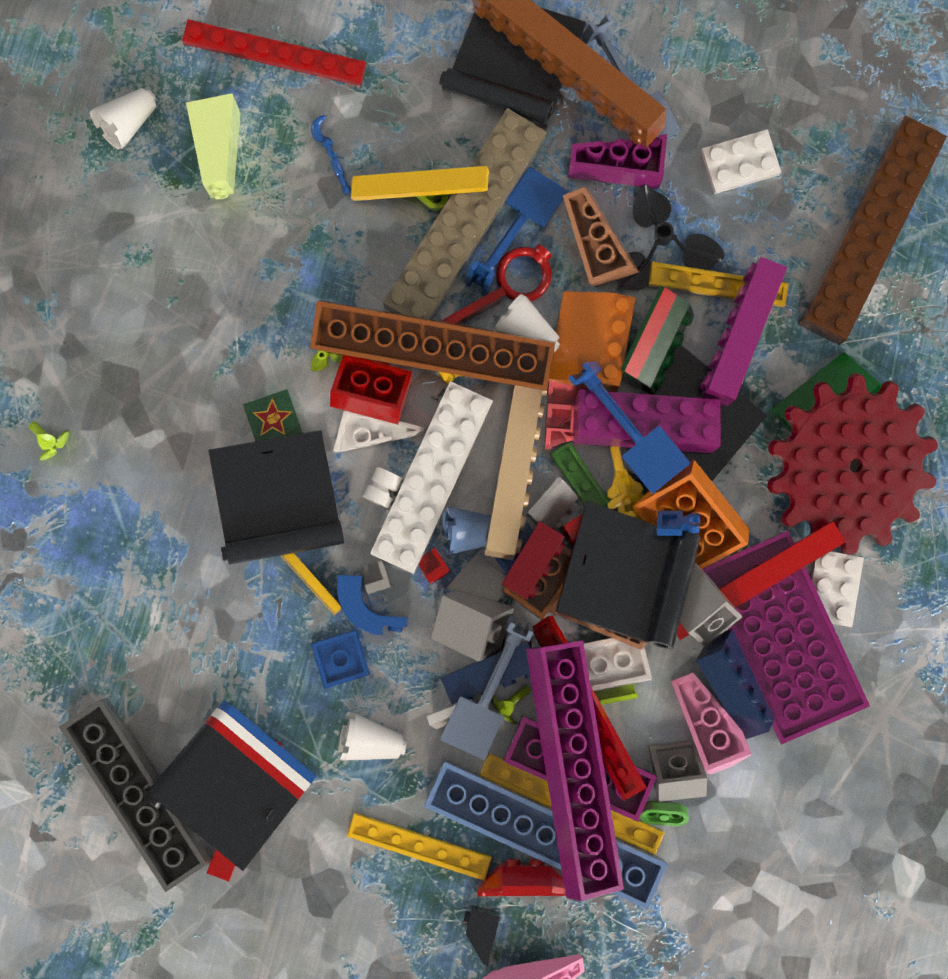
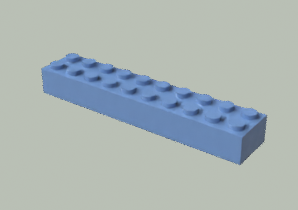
M444 759L426 799L425 808L562 870L552 808ZM616 838L624 890L613 892L612 894L648 910L668 864L664 859Z

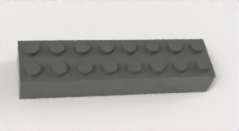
M108 698L100 699L59 727L165 892L212 860L192 829L169 810L162 807L157 810L147 802L149 796L146 793L159 776Z

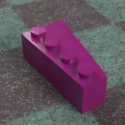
M667 134L656 137L647 148L642 144H635L632 140L625 141L624 139H615V142L606 143L596 141L572 144L567 178L638 187L647 185L650 188L659 189L664 176Z

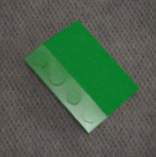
M843 352L774 406L772 410L792 434V426L784 416L785 410L791 405H796L802 410L811 409L815 404L813 387L817 382L828 383L831 390L836 394L844 392L847 387L848 377L852 373L863 375L866 381V389L869 393H876L882 385L848 354Z

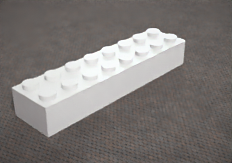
M451 381L449 382L370 554L415 575L489 414L493 400Z

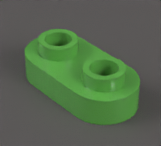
M656 801L646 802L640 816L644 823L665 826H682L689 820L686 806L680 803Z

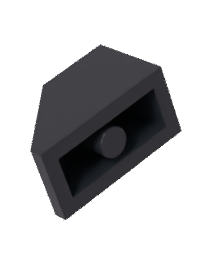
M471 905L470 912L465 911L462 925L466 926V935L483 965L488 966L500 920V912Z

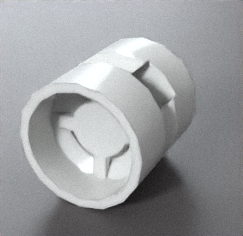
M376 467L371 478L373 484L367 486L363 498L390 510L396 499L394 493L399 492L404 479L385 469Z

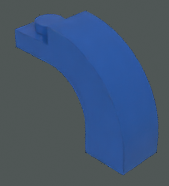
M338 575L337 592L340 605L345 615L357 627L376 635H383L384 626H388V631L401 632L402 627H408V617L377 615L366 606L362 594L363 576Z

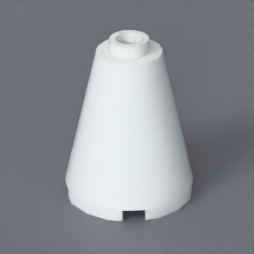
M140 88L95 107L90 111V117L96 128L101 127L104 134L102 136L114 148L119 150L127 145L155 110L157 99L150 90Z
M520 294L508 307L507 313L499 319L494 331L556 341L555 353L560 346L558 342L560 337L530 300L523 294Z
M347 713L345 719H349L348 726H342L338 752L343 753L338 756V759H398L400 754L404 755L407 741L403 740L402 734L357 713Z

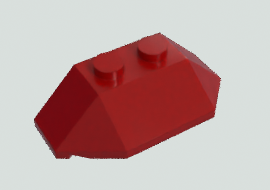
M508 858L506 862H501L485 878V881L483 880L477 886V896H566L563 876L552 865L536 858L530 859V862H521V859Z

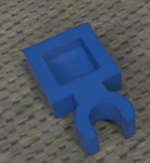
M658 511L657 536H682V530H687L690 533H699V524L697 523H700V514L691 513L683 516V511Z

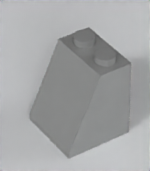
M694 563L680 623L691 636L707 647L743 616L708 575Z
M455 590L444 594L440 598L437 618L432 624L433 633L431 639L479 662L502 651L507 635L506 622L510 614H513L514 607Z

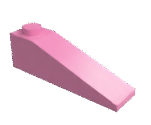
M694 673L671 681L707 773L711 775L727 769L752 755L743 731Z
M581 954L507 966L491 971L483 979H575L584 972L583 957Z

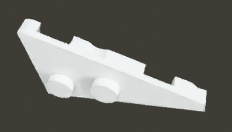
M344 410L333 451L340 453L423 435L425 427L401 421L397 425Z

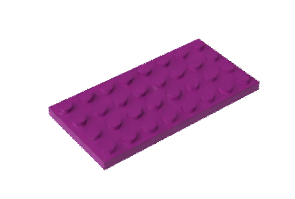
M789 530L706 566L702 570L720 588L794 544ZM806 567L801 568L736 607L743 617L728 628V630L733 629L763 696L773 712L774 721L772 726L781 745L870 707Z

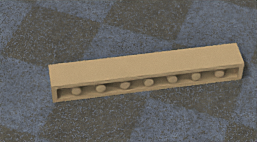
M514 385L484 555L513 560L515 553L520 554L522 540L518 539L519 530L523 531L526 516H522L523 507H528L530 494L526 493V487L531 485L534 471L529 469L530 463H535L537 448H533L534 440H539L541 426H537L538 418L543 417L545 404L540 403L542 396H546L547 391Z

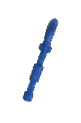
M321 115L313 121L311 134L317 142L322 144L323 148H326L334 173L338 176L343 187V194H351L352 189L345 180L344 171L339 159L336 158L338 153L333 152L331 147L333 141L329 137L323 136L320 131L321 123L326 119L325 115Z

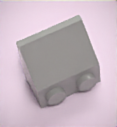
M558 477L529 510L526 517L536 526L541 521L556 531L563 523L560 520L565 513L570 515L578 506L575 501L579 497L561 477Z
M694 741L650 746L652 772L657 776L654 785L658 802L706 796L707 775Z

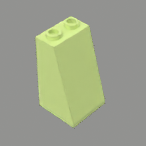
M233 93L186 103L202 183L210 198L224 199L228 195L234 194L241 114Z

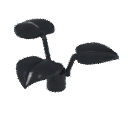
M643 185L634 200L633 218L642 228H648L654 224L655 242L647 258L640 252L628 253L639 272L619 279V286L626 290H639L647 287L651 265L650 260L657 246L668 245L672 240L682 251H685L683 262L687 267L708 270L723 260L725 253L716 241L704 234L690 235L686 240V247L683 246L678 240L677 235L673 234V226L665 222L671 214L669 200L663 194L647 185Z

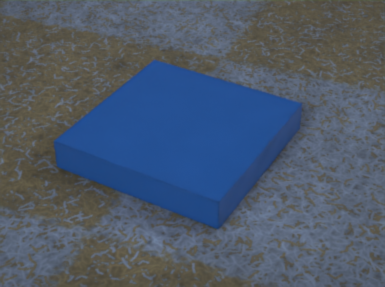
M357 629L311 643L324 689L370 675Z

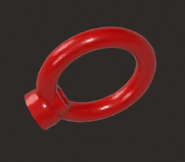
M540 244L535 248L517 247L508 251L500 259L496 269V280L499 288H503L506 296L512 300H515L520 294L526 296L530 301L541 297L547 291L551 282L552 272L548 262L552 257L551 253ZM519 256L531 257L542 269L541 283L535 290L528 293L514 291L508 285L505 277L508 264Z

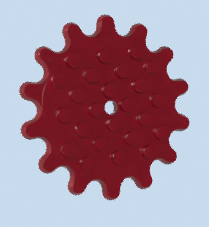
M852 373L848 377L846 389L840 394L834 393L828 383L817 382L813 387L814 406L809 410H802L796 405L786 408L784 416L792 426V434L785 440L774 439L768 446L769 453L783 462V470L779 475L773 476L768 480L767 489L773 494L785 493L790 499L788 508L782 513V523L785 526L792 527L801 521H806L810 525L811 534L833 521L846 541L841 545V551L847 555L857 553L859 543L865 535H871L879 546L889 545L892 542L891 525L895 519L901 518L908 523H913L920 517L919 510L913 504L914 494L920 489L929 490L936 485L935 477L933 474L923 470L922 462L926 455L937 450L938 443L934 437L918 436L916 431L918 422L925 414L924 408L920 404L913 403L907 408L900 409L896 403L899 387L894 381H886L876 393H869L866 389V381L863 375ZM857 459L860 466L852 472L850 470V463L852 460Z

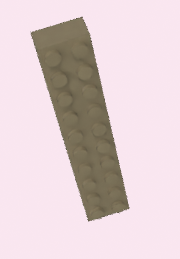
M506 109L470 167H488V191L451 195L383 301L384 309L392 313L433 319L505 206L506 200L545 143L546 131L512 110Z

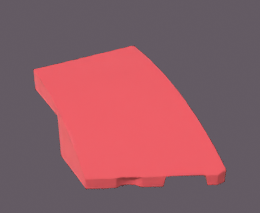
M553 381L548 382L544 449L549 450L552 447L573 440L574 397L579 390H589L588 388Z

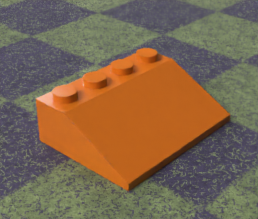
M564 291L556 333L560 337L558 340L560 346L553 355L549 381L573 385L568 377L574 374H582L581 371L585 369L583 367L584 363L596 361L602 368L596 374L601 380L600 384L607 392H617L621 383L622 372L620 369L625 360L636 297L617 293ZM585 384L573 385V386H578V387L587 388V386H586Z
M695 460L690 461L687 467L652 494L649 491L633 504L632 508L643 521L656 526L658 511H683V516L691 513L700 514V523H697L699 524L700 531L697 534L701 539L695 563L701 569L748 545L750 529Z

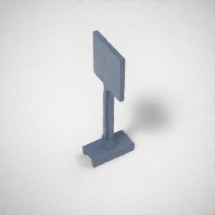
M609 12L604 16L600 24L595 25L594 22L589 24L582 38L586 44L596 40L598 45L602 46L611 64L633 82L611 43L612 39L607 32L614 22ZM658 90L650 96L666 108L665 128L659 135L667 134V139L679 133L681 129Z
M510 614L506 622L507 632H509L506 638L507 644L480 701L476 703L460 695L440 738L441 741L482 760L485 759L505 717L489 709L488 705L516 646L520 645L522 639L530 641L533 635V625L529 622L525 628H523L521 623L516 625L515 616Z

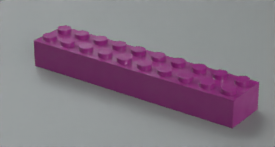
M583 640L526 649L566 898L584 901L624 890Z

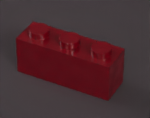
M539 521L501 586L524 600H527L529 596L534 598L540 588V585L537 584L541 575L546 577L553 564L549 563L553 555L559 556L566 545L562 542L565 536Z

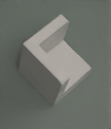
M383 560L361 567L368 595L391 588Z

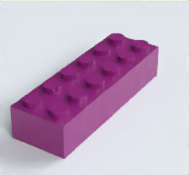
M760 257L756 263L752 262L750 267L747 268L742 280L746 283L743 284L741 290H738L734 300L737 306H734L733 310L730 311L725 323L729 326L721 333L717 345L720 346V349L713 354L708 367L712 368L711 372L709 371L702 380L700 389H703L702 397L720 400V404L728 406L736 400L788 267Z
M578 391L574 397L573 444L629 448L635 446L633 439L593 391ZM608 392L643 436H647L660 425L680 451L713 453L721 446L720 400Z
M522 715L504 754L503 761L547 781L538 722ZM604 765L611 810L638 822L657 776L635 766L647 788L623 801Z

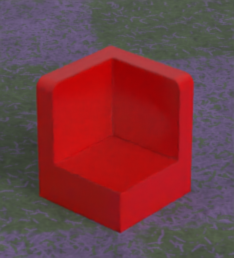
M435 547L425 554L419 563V567L431 585L451 572Z

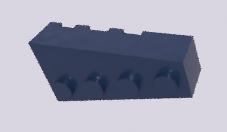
M733 629L727 630L707 647L704 646L696 662L729 716L743 731L745 738L749 739L769 732L774 721V715L763 696Z
M535 636L530 641L516 646L498 686L502 684L503 688L513 685L517 683L515 678L524 675L525 679L531 677L526 649L540 647ZM503 651L441 677L452 705L458 702L460 695L469 700H473L472 696L479 693L482 696Z

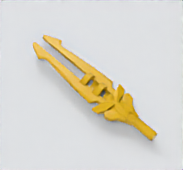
M612 446L610 450L615 472L612 486L607 490V497L611 499L608 503V508L614 509L617 507L618 512L642 520L632 508L633 504L644 496L641 494L643 491L641 483L634 481L627 470L624 469L620 447Z

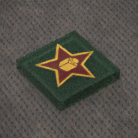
M288 389L243 404L255 442L303 433Z

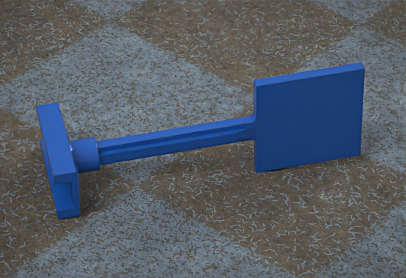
M529 167L505 202V204L520 214L488 260L482 264L476 260L473 262L465 285L470 287L474 282L483 288L481 295L483 297L486 296L495 275V265L527 219L534 221L544 228L563 201V195L567 194L568 190L532 167Z
M596 361L584 363L583 367L585 369L581 371L582 374L570 375L568 379L573 385L585 384L590 391H593L633 439L635 446L627 451L622 458L652 494L687 467L690 461L660 425L647 436H643L600 384L601 380L596 376L602 369Z

